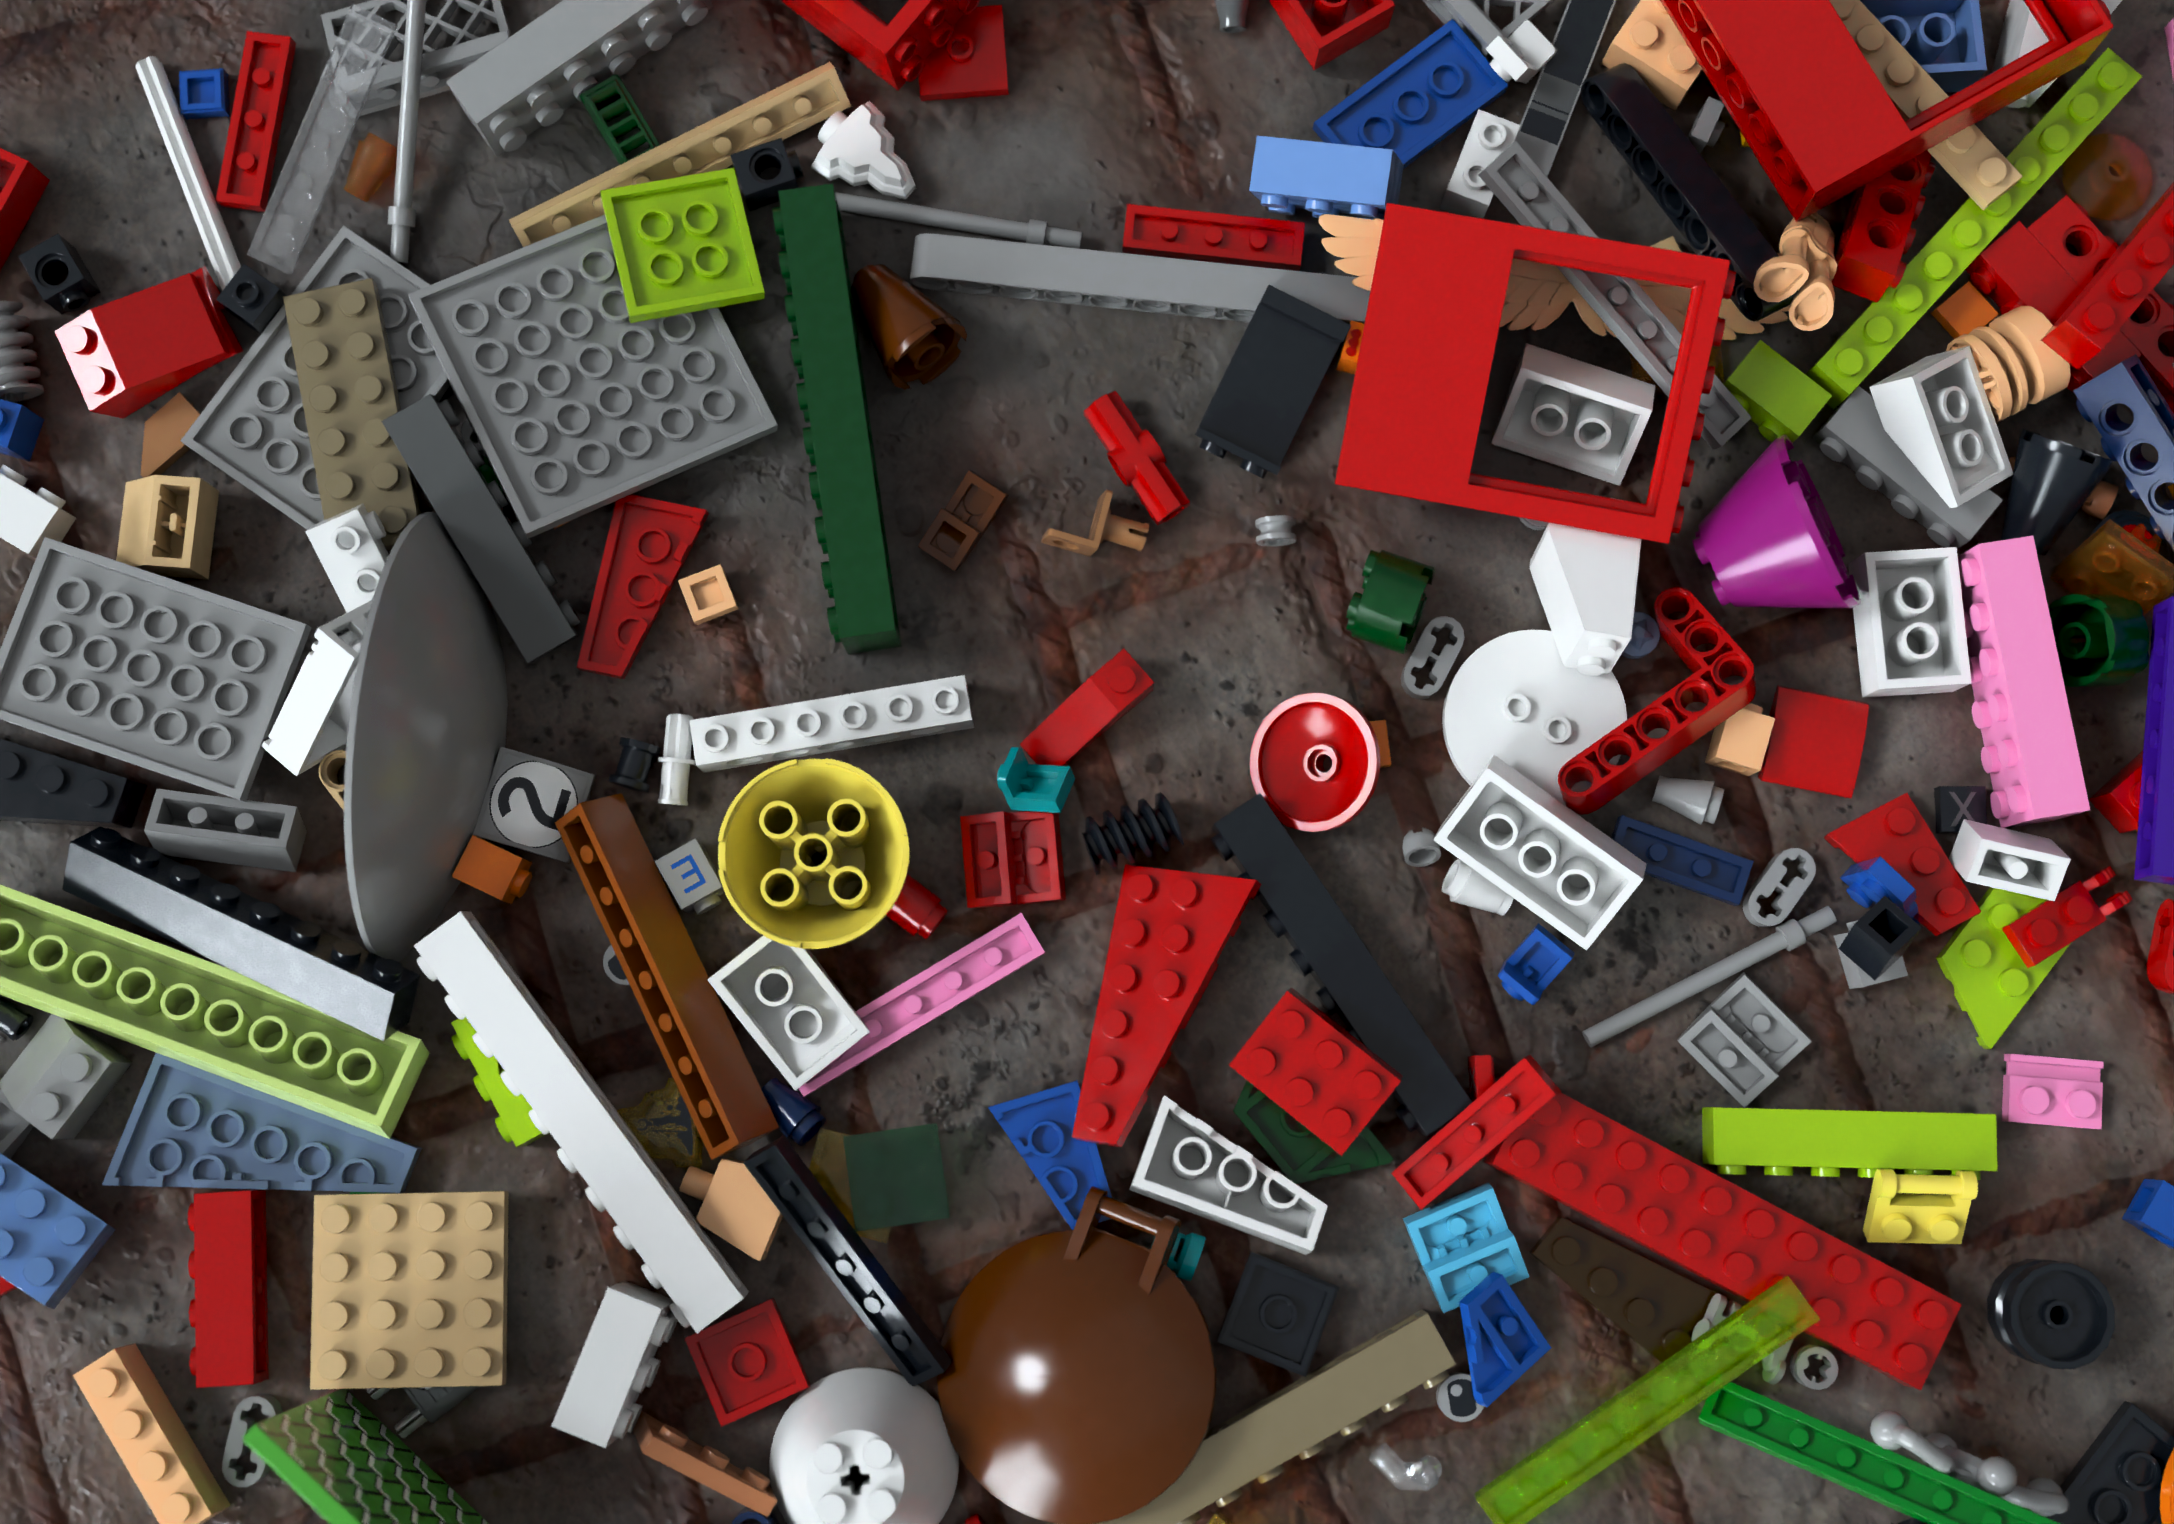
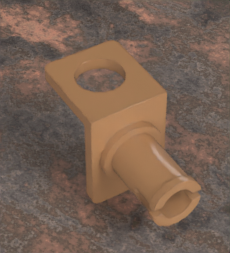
M1105 490L1098 499L1088 539L1049 528L1043 534L1041 542L1089 557L1098 550L1099 544L1103 540L1127 546L1141 552L1147 537H1144V534L1148 533L1149 524L1111 514L1109 506L1113 491Z

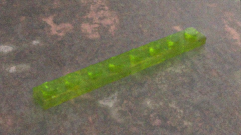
M1787 1275L1475 1493L1476 1501L1494 1524H1526L1819 1321V1316Z

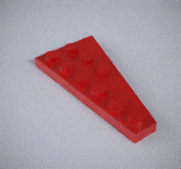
M1125 864L1072 1138L1079 1141L1116 1147L1123 1146L1149 1097L1147 1092L1160 1067H1165L1172 1054L1169 1050L1181 1029H1185L1218 967L1217 960L1230 936L1234 937L1242 922L1239 919L1250 898L1254 899L1261 886V883L1257 880Z

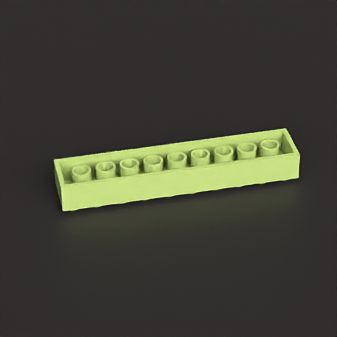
M0 885V995L385 1138H391L430 1054L421 1039L397 1031L385 1041H381L231 969Z

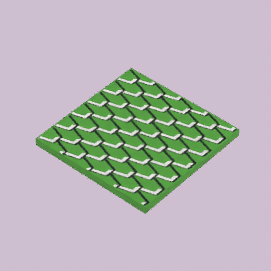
M340 1389L255 1423L242 1437L244 1439L243 1442L330 1524H489L347 1389Z

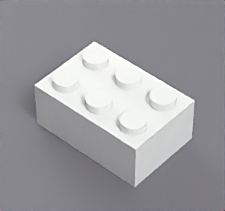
M1957 547L1865 552L1848 564L1849 575L1853 574L1861 599V604L1853 607L1862 698L1954 692L1972 683Z
M625 1280L607 1288L551 1427L603 1448L608 1447L618 1438L623 1439L627 1432L631 1433L642 1410V1405L636 1403L639 1393H642L645 1386L648 1388L651 1386L660 1365V1360L654 1358L656 1351L663 1341H669L678 1321L669 1306L673 1303L672 1299Z

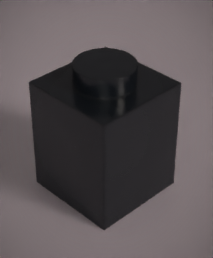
M1884 896L1853 925L1840 945L1839 950L1873 980H1876L1906 952L1922 927Z

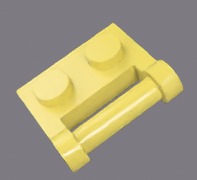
M1877 1169L1874 1174L1863 1227L1867 1242L1961 1244L1971 1201L1976 1198L1978 1192V1181L1975 1172L1957 1171L1955 1175L1895 1174L1893 1169ZM1928 1194H1950V1195H1928Z

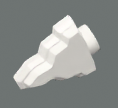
M870 101L859 106L848 117L841 111H837L824 123L818 134V140L824 145L811 165L814 171L830 181L841 178L852 186L869 184L881 194L905 200L916 189L907 164L894 153L895 140L884 127L885 116Z

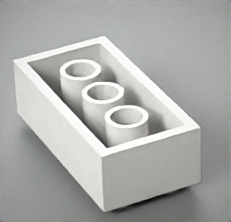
M1493 755L1441 824L1433 839L1586 951L1642 882L1647 865L1495 755Z

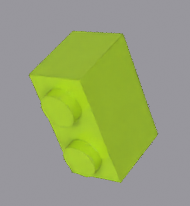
M1761 339L1723 383L1752 417L1750 420L1759 426V432L1770 442H1773L1782 435H1786L1793 443L1833 396Z

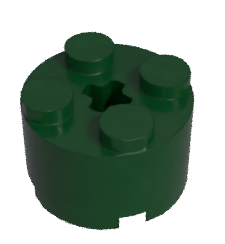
M1371 550L1362 576L1365 577L1362 585L1364 592L1363 594L1355 592L1351 599L1346 618L1349 619L1346 630L1352 632V637L1405 654L1407 644L1411 643L1427 600L1424 591L1427 584L1432 585L1435 567L1382 550L1380 553Z
M2070 594L2056 599L2049 605L2048 608L2051 609L2049 613L2065 686H2115L2128 681L2136 673L2142 672L2149 663V631L2143 616V609L2138 602L2113 594Z

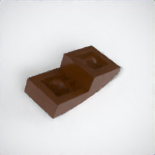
M969 470L945 509H940L917 547L952 570L957 571L990 526L1009 495Z

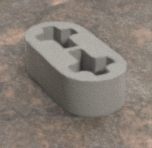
M1439 616L1431 620L1422 631L1401 674V685L1405 693L1410 697L1419 700L1428 699L1434 696L1443 685L1465 639L1464 629L1457 620L1448 616ZM1443 627L1450 630L1449 639L1454 641V645L1446 644L1441 649L1439 655L1432 653L1431 651L1437 638L1431 632H1439ZM1426 661L1434 664L1429 673V678L1434 681V684H1426L1422 689L1417 688L1414 685L1416 678L1411 675V670L1419 672Z
M1790 848L1777 853L1770 860L1743 901L1744 915L1751 924L1758 927H1771L1780 924L1787 918L1816 874V864L1813 857L1807 851L1800 848ZM1797 859L1800 862L1797 870L1802 874L1801 878L1797 876L1790 878L1783 885L1780 881L1787 873V868L1782 865L1783 861L1790 862ZM1775 890L1778 895L1771 904V907L1776 911L1775 915L1770 913L1761 917L1758 913L1761 906L1756 902L1757 898H1767Z
M256 1394L243 1399L233 1413L222 1460L224 1478L233 1486L248 1487L258 1483L268 1475L271 1469L253 1450H251L250 1461L257 1464V1469L248 1472L244 1476V1468L241 1465H237V1459L246 1456L249 1451V1447L243 1442L244 1439L242 1437L255 1424V1420L248 1417V1411L258 1408L260 1404L262 1405L261 1413L268 1415V1418L283 1413L280 1402L269 1394Z

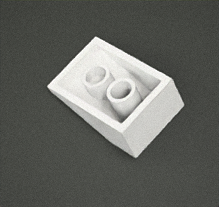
M1970 346L1924 357L1869 387L1884 430L1950 508L1962 505L2014 474Z
M763 935L708 979V982L795 1091L870 1032L809 949L780 944Z

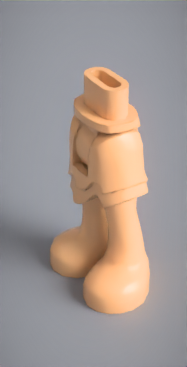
M1817 212L1798 222L1792 218L1780 238L1779 251L1781 256L1773 257L1763 263L1757 270L1753 283L1754 292L1760 299L1766 302L1785 300L1801 287L1789 306V320L1794 327L1803 331L1820 329L1829 322L1834 312L1835 292L1831 281L1837 271V263L1834 257L1835 236L1828 221Z

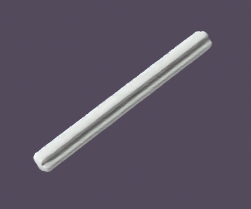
M149 56L136 63V70L223 291L241 268V265L184 118L180 114V108L163 64L157 57Z

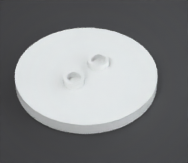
M1520 630L1504 634L1485 643L1462 664L1447 690L1443 706L1442 726L1450 758L1458 772L1470 786L1493 755H1495L1565 805L1558 784V774L1561 767L1627 720V711L1623 693L1612 671L1610 674L1603 673L1591 676L1578 672L1576 668L1565 667L1552 631ZM1621 755L1613 757L1609 763L1616 766ZM1580 781L1571 787V791L1584 792L1592 786V783Z

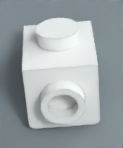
M1528 20L1524 21L1508 38L1497 36L1486 48L1494 58L1489 63L1490 66L1503 80L1509 82L1513 78L1517 82L1526 84L1557 53L1556 47Z

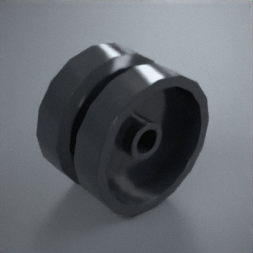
M2025 1259L2008 1266L1994 1280L1987 1298V1319L1995 1338L2010 1354L2028 1362L2041 1364L2053 1369H2076L2094 1362L2108 1347L2115 1329V1307L2107 1288L2092 1272L2072 1263L2048 1259Z

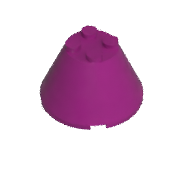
M1786 435L1776 438L1698 524L1699 531L1695 532L1696 538L1692 540L1695 551L1703 565L1711 563L1715 572V580L1711 581L1712 586L1722 606L1732 603L1734 607H1856L1861 604V599L1853 574H1848L1842 559L1846 555L1802 459L1791 461L1788 450L1793 449L1794 446Z

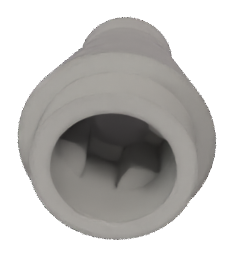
M1660 775L1652 802L1662 804L1702 825L1703 821L1714 824L1725 789L1714 786L1715 781L1668 778Z

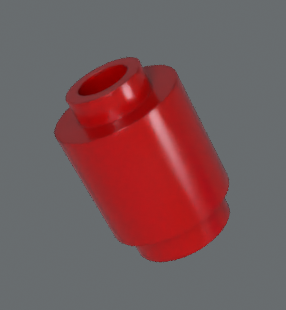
M907 874L904 887L894 906L886 916L915 937L919 934L927 940L943 921L949 910L941 905V898Z

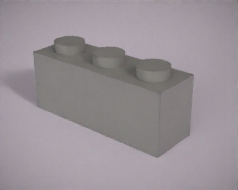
M156 789L144 828L153 848L164 856L296 872L307 833L297 806L250 800L244 802L235 798Z

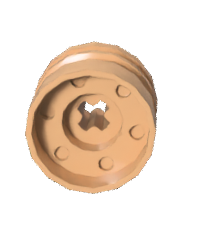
M2021 305L1995 318L1989 323L1988 327L1979 326L1969 334H1963L1953 339L1947 346L1946 352L1970 346L1996 424L2005 420L2010 415H2015L2025 409L2027 403L2035 405L2068 387L2071 376L2070 364L2041 341L2053 325L2043 313L2032 306Z

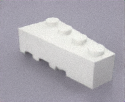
M1165 1095L1160 1101L1129 1189L1304 1255L1313 1251L1328 1205L1279 1172L1273 1171L1254 1158V1155L1239 1145L1236 1146L1214 1131V1128L1180 1108L1177 1103Z

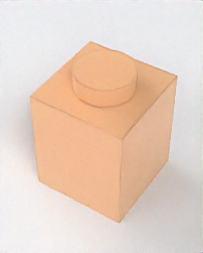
M1749 703L1714 728L1705 763L1746 776L1761 771L1775 718L1762 714V707Z

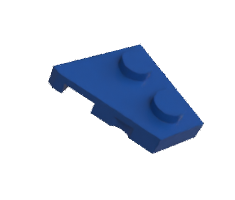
M1881 856L1851 865L1840 877L1849 886L1846 889L1849 896L1862 907L1872 908L1886 896L1919 924L1913 918L1918 913V906L1914 901L1917 898L1916 889Z
M1496 1272L1490 1273L1459 1301L1475 1401L1484 1407H1488L1551 1349V1346L1504 1276Z

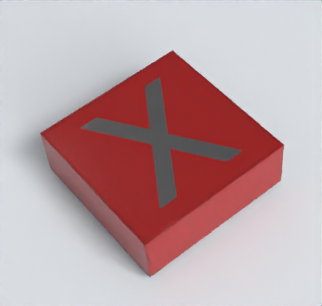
M1491 1055L1468 1056L1469 1089L1472 1102L1495 1083L1494 1061Z

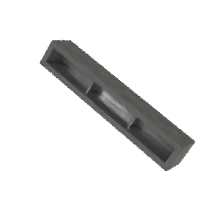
M429 394L381 421L526 662L533 663L580 636L575 626L581 623L577 613L567 599L561 603L559 602L551 588L557 584L553 573L544 560L538 563L535 562L527 548L533 544L532 539L526 538L518 520L512 523L503 509V507L510 504L506 495L496 480L488 483L479 467L486 463L473 441L469 440L464 443L455 429L456 426L461 424V421L449 401L446 399L440 403L435 396Z

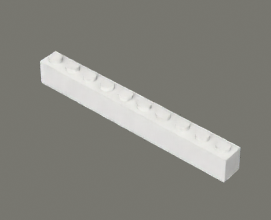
M460 911L416 943L414 947L421 955L416 961L421 970L431 981L434 982L437 979L448 992L444 999L450 1010L460 1020L465 1017L477 1032L472 1037L478 1048L488 1058L494 1055L505 1070L500 1076L507 1088L517 1097L522 1094L530 1104L532 1110L528 1114L534 1125L544 1135L550 1132L561 1147L557 1150V1155L564 1166L573 1174L578 1171L589 1185L585 1189V1193L591 1203L600 1212L606 1209L617 1224L613 1227L616 1237L627 1250L630 1251L635 1248L645 1262L641 1269L648 1281L656 1289L663 1287L673 1300V1303L669 1305L678 1322L684 1328L691 1325L695 1332L699 1333L743 1300L749 1292L701 1225L696 1222L693 1214L472 912Z

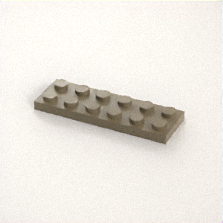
M373 278L283 296L324 520L364 504L368 513L375 511L380 518L386 532V536L381 538L387 551L392 550L401 532L411 520L421 514L414 475L381 422L401 411L377 283Z

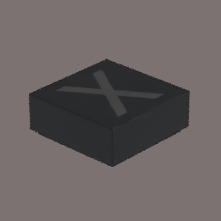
M1939 786L1934 788L1936 834H1958L1964 819L1987 824L1985 786Z

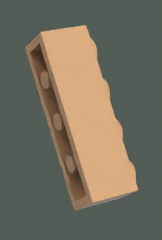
M136 1343L111 1350L73 1375L159 1524H203L231 1506Z

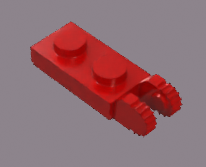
M2111 866L2098 871L2082 882L2079 880L2058 892L2055 901L2045 900L2001 928L2027 968L2037 965L2107 920L2105 916L2117 911L2133 900L2126 890L2110 896L2106 902L2097 906L2089 894V891L2105 885L2116 875Z

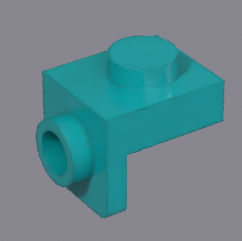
M1011 747L1005 762L1000 765L997 773L998 787L1003 792L1010 809L1018 811L1061 813L1076 779L1070 766L1029 764L1021 747Z

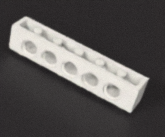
M965 675L689 720L695 763L704 773L974 728Z

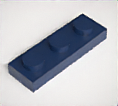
M1624 815L1618 817L1611 839L1647 864L1645 875L1733 906L1740 905L1754 861Z

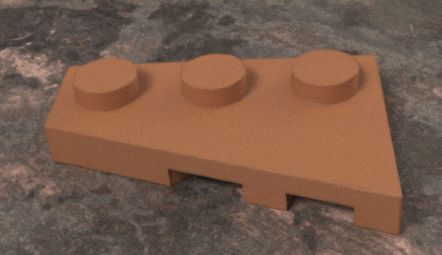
M641 1411L633 1432L643 1454L766 1517L770 1515L778 1500L770 1486H768L771 1482L769 1478L750 1467H745L744 1471L729 1463L730 1459L718 1450L709 1446L702 1447L690 1440L679 1430L663 1424Z

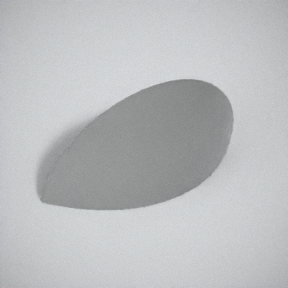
M434 512L419 514L408 523L392 547L383 567L372 599L361 642L351 699L346 746L344 837L352 908L359 933L368 952L400 962L436 921L461 881L453 878L452 875L473 835L500 747L505 748L508 699L505 660L495 612L490 600L438 514Z

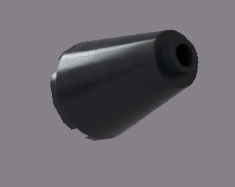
M2023 429L2018 442L2014 474L2012 475L2001 540L2034 536L2037 554L2046 556L2108 473L2113 460Z

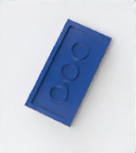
M1452 19L1314 122L1313 130L1325 143L1393 149L1404 164V169L1474 117L1478 109L1483 110L1506 93L1509 85L1493 70L1485 56L1456 21Z

